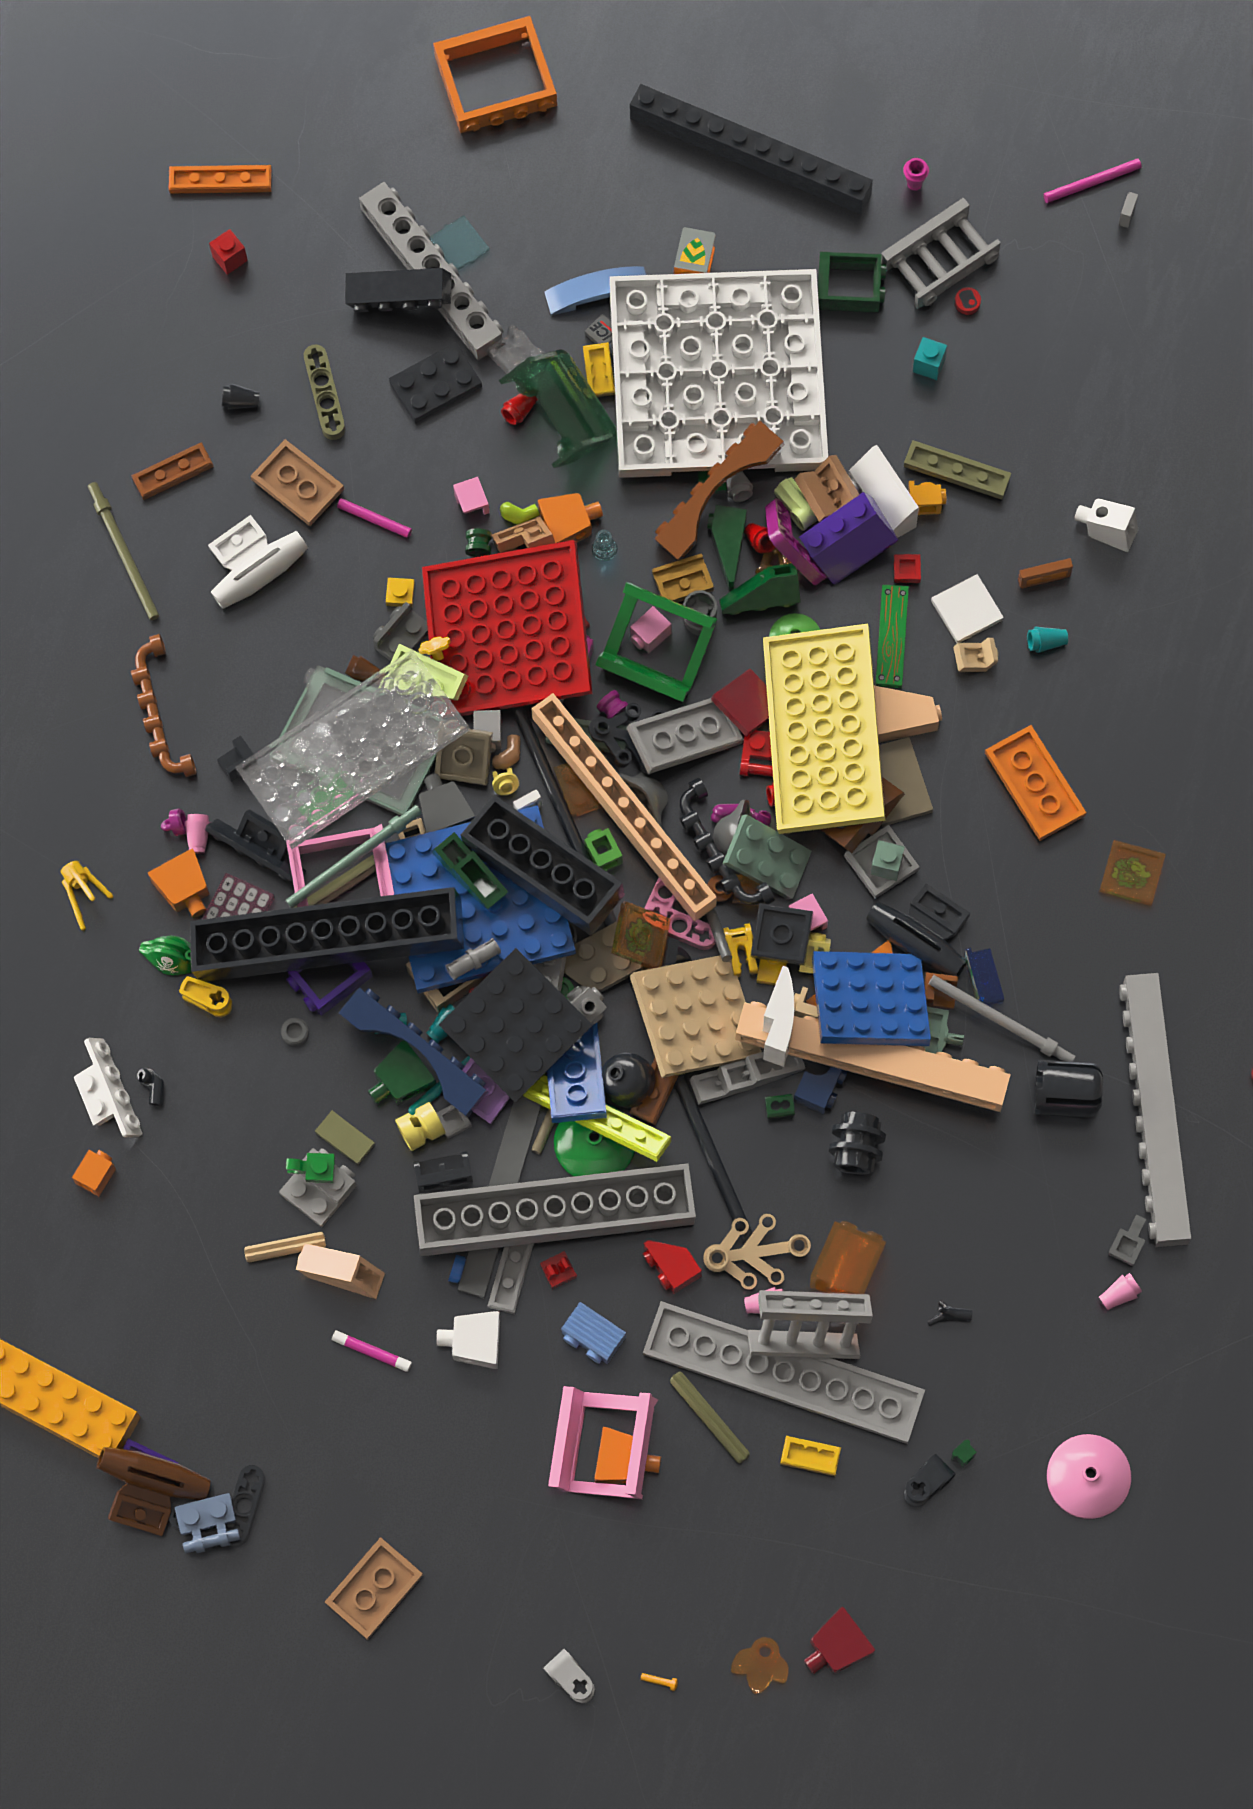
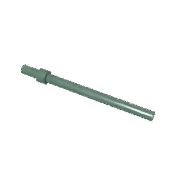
M415 805L400 817L395 816L388 821V826L286 899L287 904L290 908H294L389 837L404 831L407 824L422 814L421 810Z

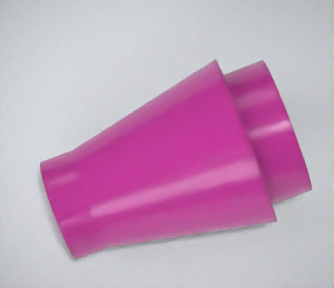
M913 158L904 165L903 172L909 189L919 190L929 174L927 163L920 158Z

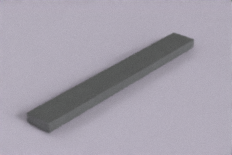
M524 1096L516 1103L513 1102L489 1186L519 1183L542 1105ZM500 1247L469 1251L458 1286V1292L485 1299Z

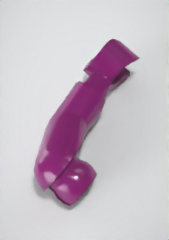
M717 804L713 808L711 820L718 823L723 817L731 814L739 804ZM750 808L752 818L768 827L770 826L771 815L769 812L761 810L757 813L755 809Z

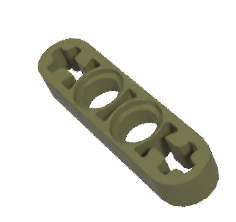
M317 344L311 345L304 351V361L322 432L327 439L337 440L345 433V423L325 348ZM317 353L321 368L315 367L312 354ZM324 375L328 377V383L324 386L316 385L314 381L317 376ZM323 399H332L335 402L334 406L330 409L322 408L320 403ZM328 417H334V422L337 426L336 431H332L329 428L330 422Z

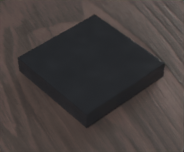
M760 903L751 957L805 965L813 911Z

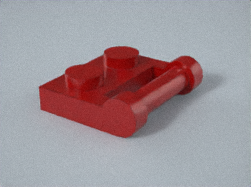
M755 730L749 736L744 737L740 775L756 774L773 777L772 766L749 763L750 758L772 761L770 732Z

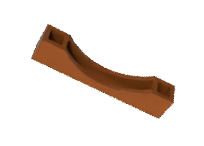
M759 421L756 425L752 423L743 433L745 438L739 444L735 442L726 451L725 454L728 457L721 464L717 462L709 470L708 474L710 477L705 483L699 482L690 492L692 497L688 502L682 501L673 511L675 516L669 523L664 521L655 531L657 534L655 537L656 542L678 561L682 560L696 545L701 515L715 491L729 478L739 472L755 466L768 464L785 445L784 441L763 422Z

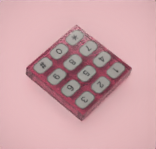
M226 873L202 919L268 911L275 896Z

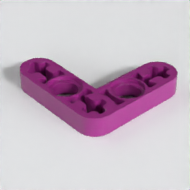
M775 498L765 506L769 538L773 545L812 584L817 585L827 576L812 559L809 552L793 537L790 513L783 502Z

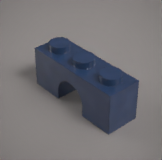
M832 1066L823 1075H814L805 1071L795 1092L794 1102L824 1115L827 1108L832 1109L838 1096L834 1091L838 1084L843 1085L848 1071Z

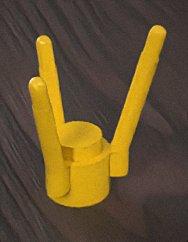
M72 861L61 870V874L64 877L62 884L67 890L80 929L85 930L86 927L72 887L74 889L82 888L89 899L94 901L95 897L86 885L89 879L108 898H113V895L91 874L87 867L83 868L79 861Z

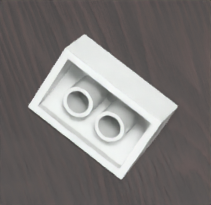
M875 445L849 470V477L859 495L865 492L874 498L897 537H900L916 528L919 507L879 447Z

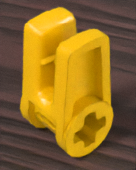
M750 923L744 924V927L731 930L728 927L723 928L732 955L731 963L734 976L740 977L742 973V964L738 956L739 949L745 952V963L748 965L749 973L752 975L758 974L756 958L751 957L753 935Z
M189 976L181 984L179 992L185 1001L216 1017H224L231 1012L233 1007L232 1000L223 987ZM223 998L224 1002H218L215 1006L214 1001H220Z

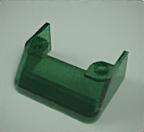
M559 349L528 357L499 380L501 385L515 382L518 392L524 396H536L562 437L557 442V454L560 458L551 464L553 468L577 461L609 442L617 435L614 423L573 358L565 350Z

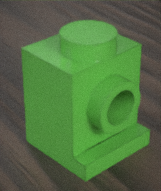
M609 828L603 831L601 829L594 830L584 839L585 847L593 863L604 871L623 864V856ZM605 848L607 852L599 854L598 850Z

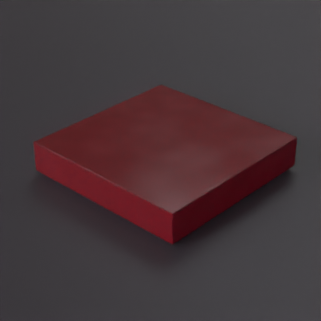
M748 669L712 695L711 701L746 737L769 721L767 685L751 669Z

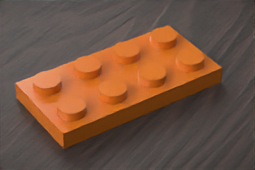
M1032 725L985 750L987 758L1039 841L1086 816L1087 812Z

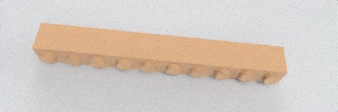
M554 693L532 708V719L693 921L696 922L715 908L717 901L715 894Z
M759 1002L744 1003L736 1031V1041L764 1048L769 1034L762 1031L763 1018L767 1008L765 1004ZM794 1016L788 1055L990 1110L1001 1111L1011 1075L1005 1073V1070L1000 1067L990 1066L986 1068L978 1066L979 1063L974 1060L963 1059V1061L952 1059V1056L948 1053L936 1052L934 1054L926 1052V1049L921 1046L820 1043L817 1018L811 1016H804V1018Z

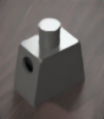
M432 774L424 779L428 791L420 793L419 798L426 833L469 823L475 818L472 809L455 782L443 785L439 774Z

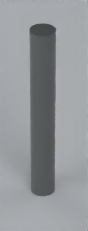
M713 908L706 913V917L722 961L729 962L732 960V955L716 910Z

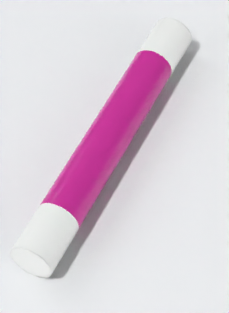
M337 1330L332 1336V1341L403 1371L408 1372L412 1365L411 1361Z

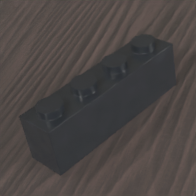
M443 268L346 273L345 304L352 307L355 312H369V308H378L380 311H393V307L416 310L418 306L426 305L427 308L439 309L442 308V304H451V273Z

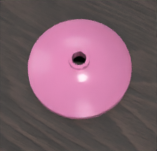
M1079 1435L1063 1442L1053 1453L1047 1468V1484L1052 1498L1064 1511L1079 1518L1096 1519L1111 1514L1124 1502L1131 1485V1470L1126 1456L1116 1444L1097 1435ZM1087 1469H1093L1096 1476L1089 1478L1085 1472Z

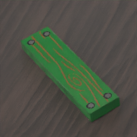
M882 585L875 686L902 688L909 586Z

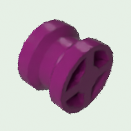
M614 690L605 695L596 708L599 712L605 713L607 719H610L625 711L628 703L622 701L620 694Z

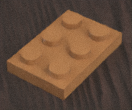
M286 439L251 475L253 482L309 526L317 520L344 490L343 484Z
M380 1537L328 1597L325 1604L368 1640L423 1577V1573Z

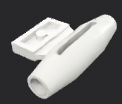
M251 515L208 545L223 567L232 570L211 591V594L222 609L251 596L285 572L308 549L307 544L297 531L268 544L266 534Z

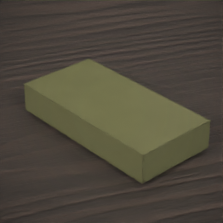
M333 1110L315 1130L318 1136L356 1165H359L375 1146L371 1139Z

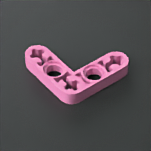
M658 878L644 908L643 921L649 924L651 929L701 950L712 948L716 942L710 925L701 920L694 922L689 915L674 910L673 907L677 899L674 895L668 899L659 896V889L666 885ZM657 910L659 911V916L666 920L667 915H671L667 928L663 927L665 925L664 920L656 918L655 921H651L649 913L654 914ZM676 920H683L687 924V929L682 933H678L672 929V924ZM692 925L696 926L695 932L699 934L708 931L711 940L706 939L704 942H701L700 936L692 933V938L688 937L691 933Z

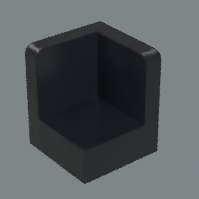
M241 735L232 741L234 748L217 759L218 764L231 782L258 765L254 753Z

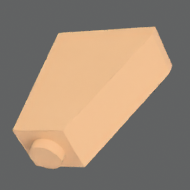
M874 686L879 743L938 731L939 721H942L940 706H935L933 697Z
M304 1244L296 1270L310 1279L374 1299L377 1298L385 1275L383 1271L359 1255L310 1244Z

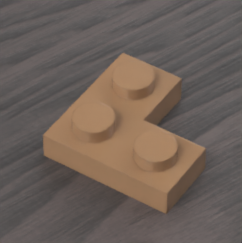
M540 516L492 534L493 542L500 553L514 551L523 544L527 548L555 543L552 533Z

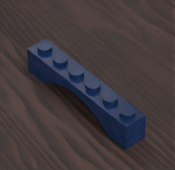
M358 988L340 1010L339 1014L361 1032L392 1035L417 1048L436 1071L442 1086L444 1099L466 1117H469L487 1095L488 1091L483 1088L487 1083L474 1073L470 1077L462 1070L465 1065L452 1056L449 1060L441 1053L444 1049L431 1039L427 1043L420 1037L423 1032L410 1022L406 1026L401 1022L399 1018L402 1015L390 1005L386 1009L380 1005L378 1001L381 998L368 988L364 992L361 988Z

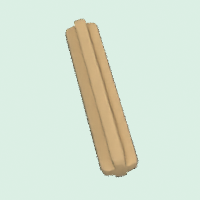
M317 1232L247 1246L244 1249L247 1262H254L302 1252L304 1244L324 1248L326 1240L323 1232Z

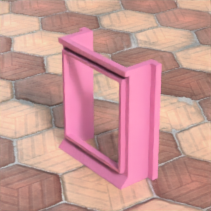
M382 824L370 829L292 843L291 841L287 842L295 893L305 886L300 854L364 843L383 829ZM384 841L373 849L380 895L388 896L394 895ZM307 898L300 902L297 907L308 906Z
M564 1386L548 1486L572 1493L642 1499L643 1495L641 1492L654 1406L658 1399L652 1397L650 1393H640L639 1397L589 1393L575 1387ZM585 1407L637 1411L626 1486L574 1481Z

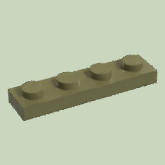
M912 440L903 466L1001 500L1011 478L1010 472Z

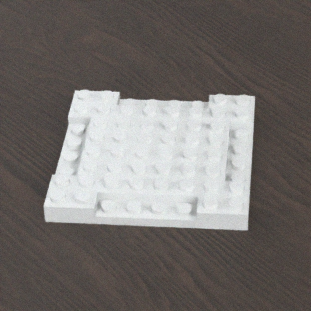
M816 269L610 276L619 478L671 476V472L709 471L717 462L721 464L728 457L725 453L735 442L739 444L745 438L743 433L752 423L756 425L759 421L763 422L781 438L785 445L768 464L749 469L775 468V472L816 470L828 458Z

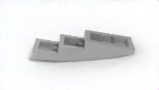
M764 1052L747 1056L745 1060L722 1065L717 1070L692 1076L690 1083L698 1105L803 1071L805 1070L802 1058L788 1055L783 1067L763 1060Z

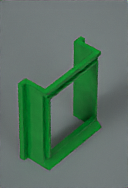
M626 582L622 592L625 593L624 599L604 652L598 656L595 666L683 702L685 696L691 691L718 619ZM638 599L703 626L682 681L618 655Z

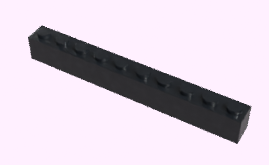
M643 84L639 85L630 103V119L858 214H862L872 194L873 180Z

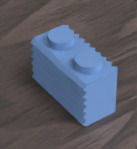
M581 1302L578 1303L571 1316L561 1328L565 1342L574 1348L580 1345L588 1351L586 1355L598 1364L601 1361L608 1364L626 1338V1332Z

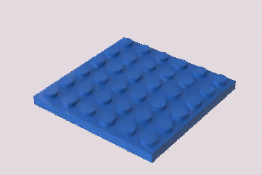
M538 805L517 810L544 829ZM471 822L385 843L394 895L455 887L462 899L464 949L409 956L418 994L486 977L515 948L533 965L576 954L568 920L483 860L482 862L508 891L506 895L488 910L434 856L432 851L453 832L461 839V833ZM491 938L496 941L501 954L485 961L477 970L473 968L459 976L456 980L451 978L446 969V964L465 955L466 950L470 948L474 950Z

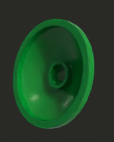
M605 1103V1105L610 1106V1107H612V1108H614V1109L620 1111V1110L617 1109L616 1107ZM575 1121L560 1122L555 1131L554 1149L556 1157L562 1168L572 1177L625 1171L635 1154L634 1150ZM592 1134H597L600 1138L598 1141L592 1142L589 1137Z

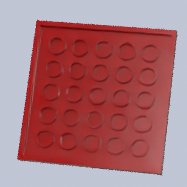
M575 540L422 567L429 641L435 637H449L451 641L449 647L442 650L444 658L438 662L468 675L458 700L434 698L437 716L448 719L474 714V711L500 710L536 704L554 693L558 700L593 694L578 550Z

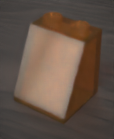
M835 1221L811 1274L810 1288L823 1293L867 1294L884 1252L886 1241L882 1240L883 1237L875 1232L867 1231V1233L856 1230L857 1226L850 1222L841 1221V1223Z

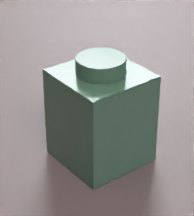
M878 840L872 862L871 875L897 881L905 847Z

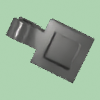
M1136 1214L1129 1231L1120 1228L1108 1255L1133 1266L1145 1243V1240L1138 1236L1146 1219Z

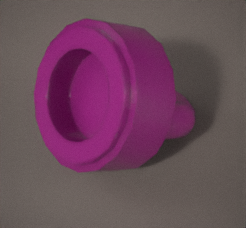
M180 808L171 810L169 818L162 822L161 829L163 831L172 830L175 836L186 834L185 821H187L184 811Z

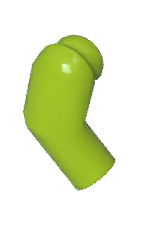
M504 502L500 506L501 516L516 525L540 516L535 504L524 509L510 502Z

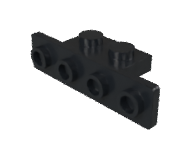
M250 809L244 813L238 829L233 828L220 819H215L207 824L205 831L212 834L214 839L226 842L234 847L236 852L248 855L255 859L260 866L270 868L277 872L282 879L293 882L290 860L285 858L288 851L287 842H292L293 834ZM302 868L303 876H304L305 873H306V870Z

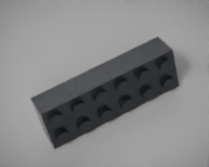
M496 795L491 797L461 833V839L471 852L474 851L481 860L590 936L594 934L624 897L622 882Z

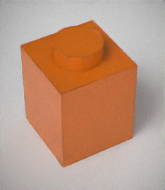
M88 1150L72 1176L75 1184L99 1197L116 1170L111 1162L112 1157L100 1150L97 1153Z

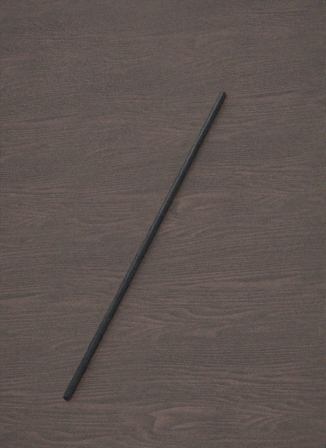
M512 707L513 715L571 848L591 861L525 707ZM613 910L603 921L605 927L617 922ZM629 977V978H628L629 983H630V985H631V987H632V989H633V992H634V994H635V991H634V988H633V985H632V982H631V978ZM684 1073L679 1074L674 1084L730 1216L733 1221L737 1218H743L748 1222ZM738 1221L735 1224L736 1230L739 1232L743 1231L745 1223ZM750 1225L745 1234L739 1235L743 1246L753 1233Z

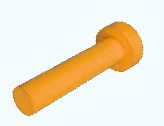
M644 1673L641 1675V1680L670 1687L671 1691H675L678 1686L676 1678L668 1680Z

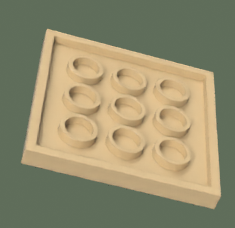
M715 956L633 972L630 975L662 1078L742 1061L747 1056L761 1053L760 1047L735 1040L743 1006L746 1002L738 977L734 976L731 960L723 962L721 956Z

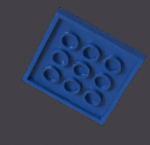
M813 951L812 965L820 1043L900 1046L930 1045L931 1036L922 963L919 958L912 954Z

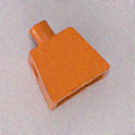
M579 493L538 500L541 518L552 533L555 543L575 540L577 543L592 534L590 520L603 517L599 502L584 506Z
M193 848L148 872L152 884L176 912L187 908L193 918L206 912L207 909L201 899L207 897L209 891Z
M603 1427L595 1483L626 1484L633 1436ZM647 1454L645 1471L659 1473L661 1456Z

